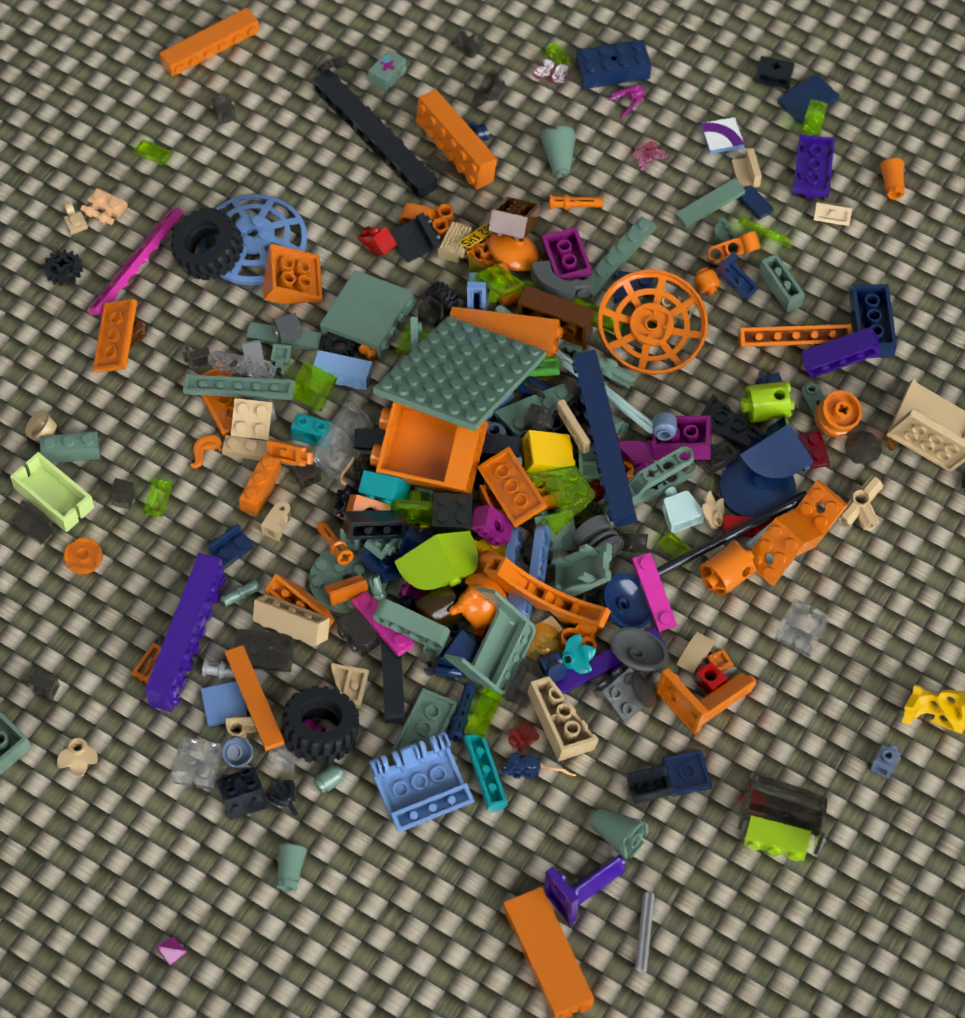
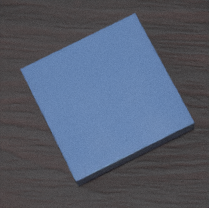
M236 681L201 688L208 727L226 724V718L233 716L247 717L245 702Z

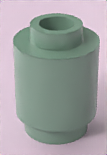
M331 764L316 775L313 783L319 792L323 794L325 791L329 792L343 782L342 777L344 773L339 766L335 767Z

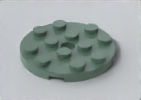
M362 546L358 550L347 548L353 552L354 556L352 561L346 565H340L337 562V557L332 555L329 549L316 559L311 568L309 576L311 594L326 606L331 614L343 617L358 616L360 613L352 606L351 600L331 607L324 587L342 581L346 577H354L361 574L363 580L367 581L368 592L372 595L367 578L373 574L358 558L360 552L367 551L368 549ZM387 583L382 584L383 590H386Z

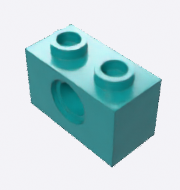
M297 412L291 426L292 440L328 449L334 435L333 422Z

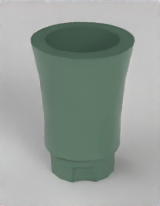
M293 844L279 845L277 888L283 891L297 890V883L300 881L303 861L307 853L306 848Z

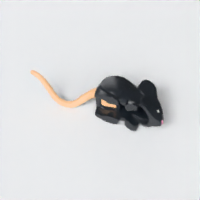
M354 456L340 476V482L345 486V489H338L335 496L337 502L334 503L333 508L337 509L336 513L339 517H344L350 495H359L354 487L343 480L345 472L354 461Z

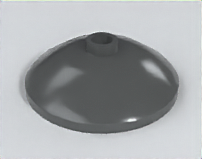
M625 627L618 629L612 635L610 646L613 653L623 664L632 669L655 671L662 668L668 659V651L663 642L648 631L634 627Z

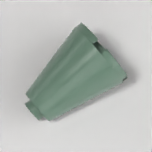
M556 126L555 130H551L550 127L541 133V141L552 173L559 178L566 177L571 170L576 133L573 128L568 126Z
M604 809L595 810L590 816L591 827L622 857L626 859L627 857H634L644 844L641 839L643 834L646 836L648 834V824L643 820Z

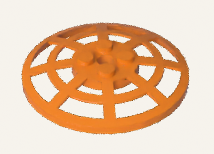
M655 269L640 270L623 276L607 290L598 311V331L606 350L621 365L642 374L662 375L683 368L697 356L707 335L708 318L701 297L684 279L666 271ZM640 278H659L656 289H641L634 292L630 281ZM666 280L681 287L691 298L681 303L675 296L664 291ZM623 286L628 296L620 302L616 312L605 308L614 292ZM655 295L653 303L643 305L638 297ZM662 297L671 301L676 307L668 311L664 306L660 305ZM630 301L635 307L631 317L621 314L623 308ZM696 304L701 317V332L690 330V319L686 309ZM680 313L683 317L684 329L674 328L673 318ZM603 315L614 319L613 327L617 340L609 344L603 330ZM619 321L629 324L630 334L624 337L621 336ZM653 321L657 327L651 329L647 326V322ZM671 335L681 336V341L672 350L667 343ZM688 338L699 339L694 351L682 362L676 353L683 348ZM636 340L642 344L641 354L631 349L627 343ZM622 346L629 354L640 359L638 367L623 361L613 350ZM660 346L666 353L659 356H648L650 347ZM670 358L675 364L674 367L664 370L645 369L647 361H661Z

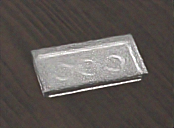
M352 399L346 401L312 451L313 461L333 481H338L341 473L358 451L353 448L355 429H372L375 425Z

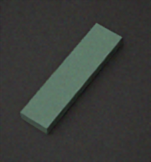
M734 178L676 212V217L687 228L744 195L745 189Z
M250 322L246 341L260 339V343L281 344L279 337L276 338L272 328L275 327L274 325ZM302 330L301 338L282 343V345H292V348L318 351L322 333Z

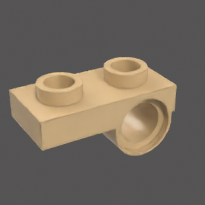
M233 716L226 718V729L229 739L232 737L246 739L247 733L257 732L251 717ZM236 729L241 730L239 733H233Z

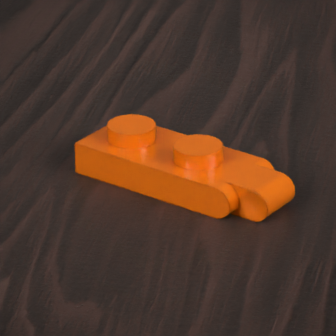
M275 439L267 440V455L278 458L281 462L297 466L313 464V452L308 451L306 446Z

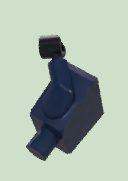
M455 624L454 629L456 631L450 629V636L453 639L437 660L436 664L438 665L435 666L432 661H428L426 663L427 666L432 668L429 670L423 669L427 676L436 674L453 678L466 677L463 672L444 658L445 654L462 657L472 664L480 648L477 636L465 629L461 630V626Z

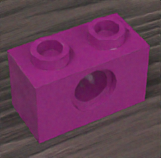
M490 504L476 507L474 509L471 529L493 546L510 543L513 528L512 522Z

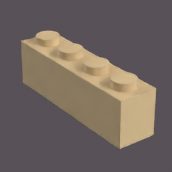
M268 594L254 600L253 621L261 626L275 629L278 633H285L294 639L308 642L312 646H317L328 640L330 618Z

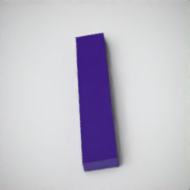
M656 628L648 630V632L652 633L657 638H659L665 645L663 639L661 638ZM610 648L595 655L588 661L592 671L579 674L573 669H567L563 679L553 682L565 694L625 664L615 656Z

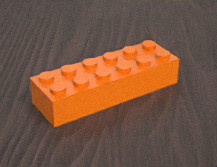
M436 89L420 96L417 105V125L422 127L427 136L436 143L437 148L442 150L447 159L456 166L458 172L462 173L467 182L476 190L492 183L497 163L496 156Z

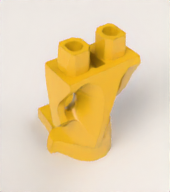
M914 685L913 692L904 708L905 713L902 723L910 725L918 716L928 713L935 715L931 719L932 723L962 734L965 729V691L942 690L939 694L932 693L919 685ZM948 697L955 699V702L950 701ZM944 715L948 720H943L940 716Z

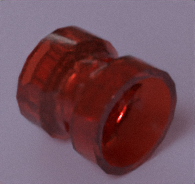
M594 479L587 485L586 498L590 504L597 505L603 499V494L606 491L605 488H601L599 479Z

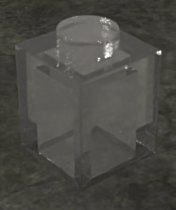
M281 745L274 748V750H270L267 761L270 763V769L294 776L300 759L294 756L295 750L289 752L286 746Z

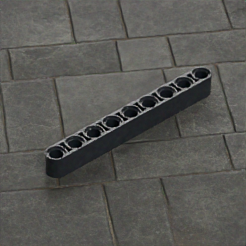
M356 428L353 448L372 451L375 443L383 445L386 430ZM486 435L481 456L493 457L507 447H510L516 458H519L522 438L517 436Z

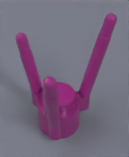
M640 84L613 92L611 97L608 98V101L627 95L630 101H634L620 115V119L627 115L638 103L642 102L641 97L645 95V92Z

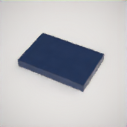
M815 74L778 98L777 103L799 124H802L838 100L839 94Z

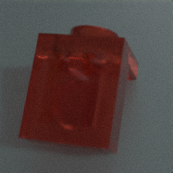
M527 721L515 730L512 728L508 730V742L520 752L540 737Z

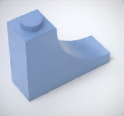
M469 272L467 308L486 311L488 273Z

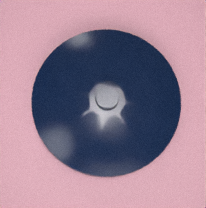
M740 456L730 462L724 469L720 479L719 492L720 497L724 499L725 507L733 515L756 517L795 496L796 483L793 475L784 478L762 476L754 472Z

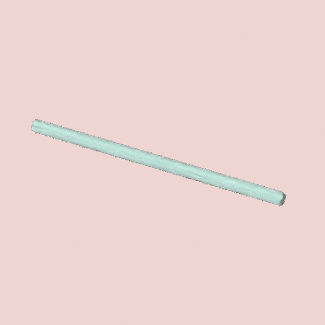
M502 305L495 309L496 312L513 314ZM559 349L558 354H555L554 358L560 357L561 365L574 374L572 363L575 361ZM605 385L609 402L647 432L652 433V420Z

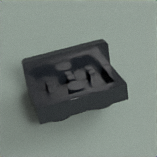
M665 764L626 774L627 788L634 804L674 795L673 787L667 777Z

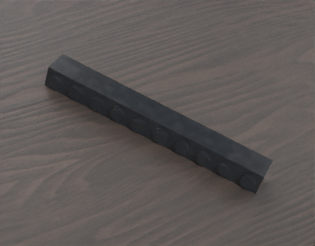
M328 69L313 78V90L419 199L424 198L437 189L438 179L435 173L430 172L426 168L425 163L418 160L414 152L408 149L400 138L398 139L393 131L383 124L380 117H376L372 113L369 106H365L362 103L360 97L355 95L350 87L340 80L336 73L334 74Z

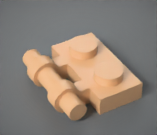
M97 188L87 200L90 206L88 207L83 204L80 210L88 217L99 219V222L103 224L113 225L114 219L111 217L113 216L118 219L128 205L126 201Z

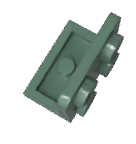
M566 507L557 508L554 513H548L545 510L532 517V522L536 527L549 526L551 532L549 551L557 553L577 549V545L572 540L576 530L571 510H566Z

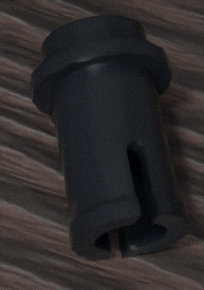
M411 595L402 596L399 604L414 611L415 599Z

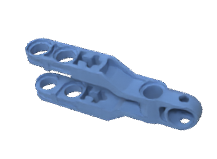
M547 525L535 528L529 570L531 576L545 583L551 539L550 528ZM513 527L510 543H507L505 557L520 568V553L523 550L522 527ZM508 594V601L530 620L532 605L523 597Z

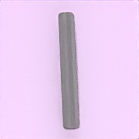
M652 892L643 893L635 966L636 972L641 973L646 972L655 896Z

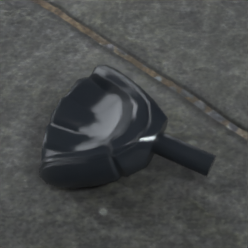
M288 779L279 781L266 794V797L276 806H288L295 817L298 815V812L293 805L296 800L294 781Z

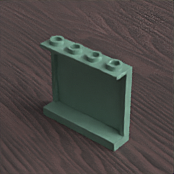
M354 270L320 323L322 335L324 336L326 333L329 335V332L376 349L378 356L381 357L383 352L387 351L392 337L397 335L401 323L405 322L407 313L415 305L413 291Z

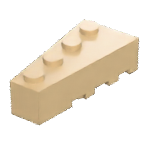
M545 677L532 681L527 694L557 760L561 761L595 750L599 739L595 734L591 733L586 722L581 720L576 714L575 708L568 704L563 693L552 679Z

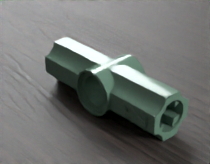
M598 356L604 381L613 382L629 390L636 375L619 367L618 363L613 359Z

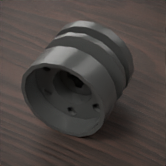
M604 515L592 517L584 522L572 537L578 548L584 544L593 548L605 543L611 544L612 558L624 546V541L615 530H612L613 526Z

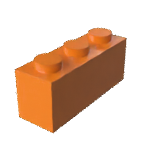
M263 453L239 498L241 511L259 516L282 472L280 459Z

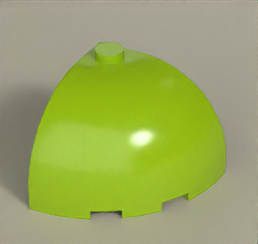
M470 531L434 535L394 562L402 577L409 584L418 589L432 590L447 585L451 587L461 583V579L472 574L478 565V552Z

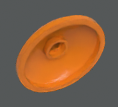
M492 233L488 241L489 250L498 262H504L508 268L516 271L531 270V262L539 261V251L535 243L528 236L524 239L521 238V240H514L509 235L497 236Z

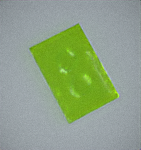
M740 217L738 221L742 228L750 232L756 231L757 235L791 250L794 245L788 237L746 218Z

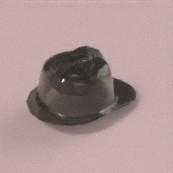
M491 69L485 74L481 85L473 97V105L475 107H480L486 101H495L502 94L505 82L498 77L497 70Z

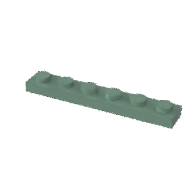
M641 216L592 270V275L584 279H591L592 287L589 298L593 299L655 231L656 224Z
M186 374L183 392L188 395L292 400L296 383L294 380Z

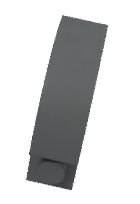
M550 261L531 262L530 277L535 288L573 302L574 298L590 297L591 279L563 280L553 273Z

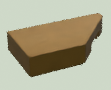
M470 254L469 272L487 273L488 265L483 261L479 262L473 254Z

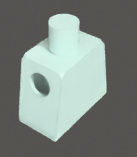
M669 487L665 490L667 498L663 500L662 510L670 535L704 522L702 508L689 491L678 493L675 487Z

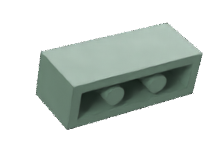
M778 254L761 260L759 274L785 312L788 313L802 307L805 293Z
M96 431L40 436V453L52 464L101 459L98 433Z

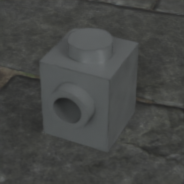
M296 313L274 319L275 327H272L276 338L279 337L281 344L302 337V328Z

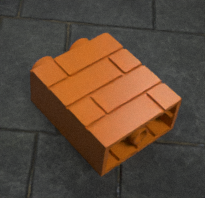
M394 401L392 408H383L379 422V428L386 430L383 445L375 443L370 458V465L377 467V473L398 477L407 484L447 493L472 494L478 469L477 466L479 465L488 428L486 420L474 432Z

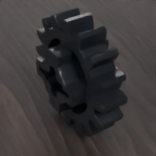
M66 249L63 250V253H60L59 250L56 251L57 254L55 255L50 253L51 258H45L46 263H43V272L47 277V281L52 280L53 285L58 282L60 286L63 283L69 286L70 281L75 283L76 277L81 278L80 272H83V264L78 254L74 255L73 251L67 253Z

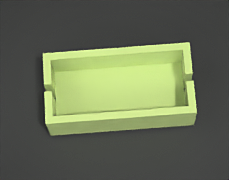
M39 452L26 462L29 477L23 465L10 476L13 488L66 533L79 522L78 517L82 519L94 508L92 496Z

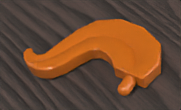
M206 435L199 438L194 443L193 448L195 463H190V467L199 468L203 465L204 452L206 450L218 449L222 451L221 439L216 435Z

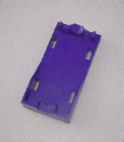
M800 134L793 193H796V197L798 194H804L806 199H815L816 196H822V200H824L825 197L829 196L835 138Z

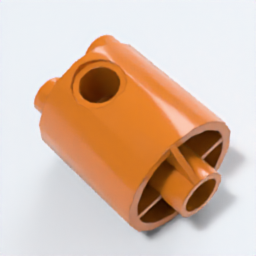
M733 540L701 564L700 573L704 586L720 596H725L756 572L752 561L754 555L750 550H745L737 541Z

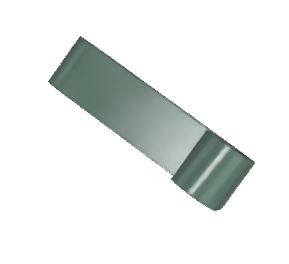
M388 599L380 600L373 615V619L377 623L424 644L423 652L434 658L439 657L451 632L447 627Z

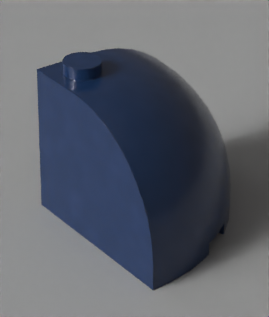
M787 414L767 427L766 434L762 437L759 434L749 442L750 447H744L740 453L744 462L754 472L769 478L788 477L800 470L804 472L812 467L811 463L814 462L810 451Z

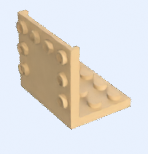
M912 379L886 435L945 470L952 472L965 462V411L916 383L917 380Z

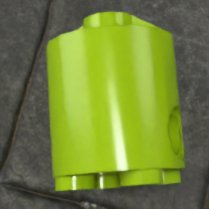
M779 381L746 386L745 397L740 399L742 412H747L751 423L778 420L786 414L788 417H791V410H794V401L789 396L791 392L790 382Z

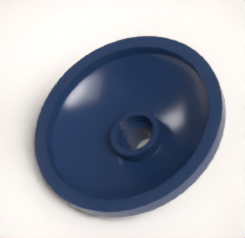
M618 574L605 584L602 595L603 605L611 611L609 617L616 625L621 628L634 627L639 629L648 625L652 615L637 577L630 574Z

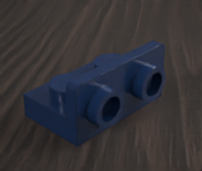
M239 524L229 527L219 538H214L208 545L209 555L221 558L224 570L254 548V544L241 531Z

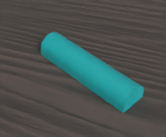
M484 732L464 735L463 740L488 812H497L504 809L508 802Z

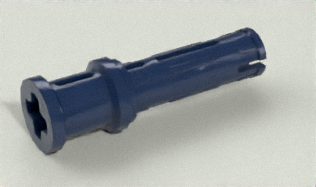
M473 683L464 684L456 715L451 718L452 725L450 731L447 732L448 739L454 742L464 741L465 727L469 724L467 717L477 688Z

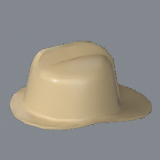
M40 410L28 421L25 434L32 440L40 442V436L55 435L57 424L48 413Z

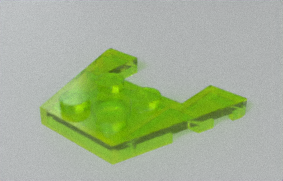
M575 465L527 474L536 488L543 485L561 510V512L546 519V524L555 536L561 532L565 525L571 522L577 513H580L595 498V492Z

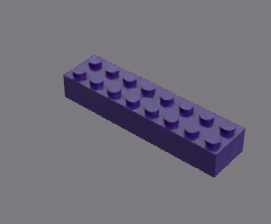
M198 553L145 688L150 707L172 712L174 706L179 704V693L186 686L187 672L192 670L194 663L192 659L194 654L197 655L199 652V641L206 634V623L212 618L214 603L217 604L219 600V589L224 586L226 581L221 558Z

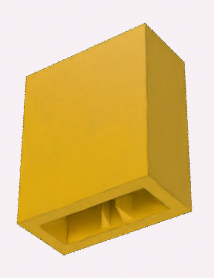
M528 430L522 437L521 444L525 471L527 473L547 472V475L567 477L574 470L575 460L573 459V444L571 443L570 435Z

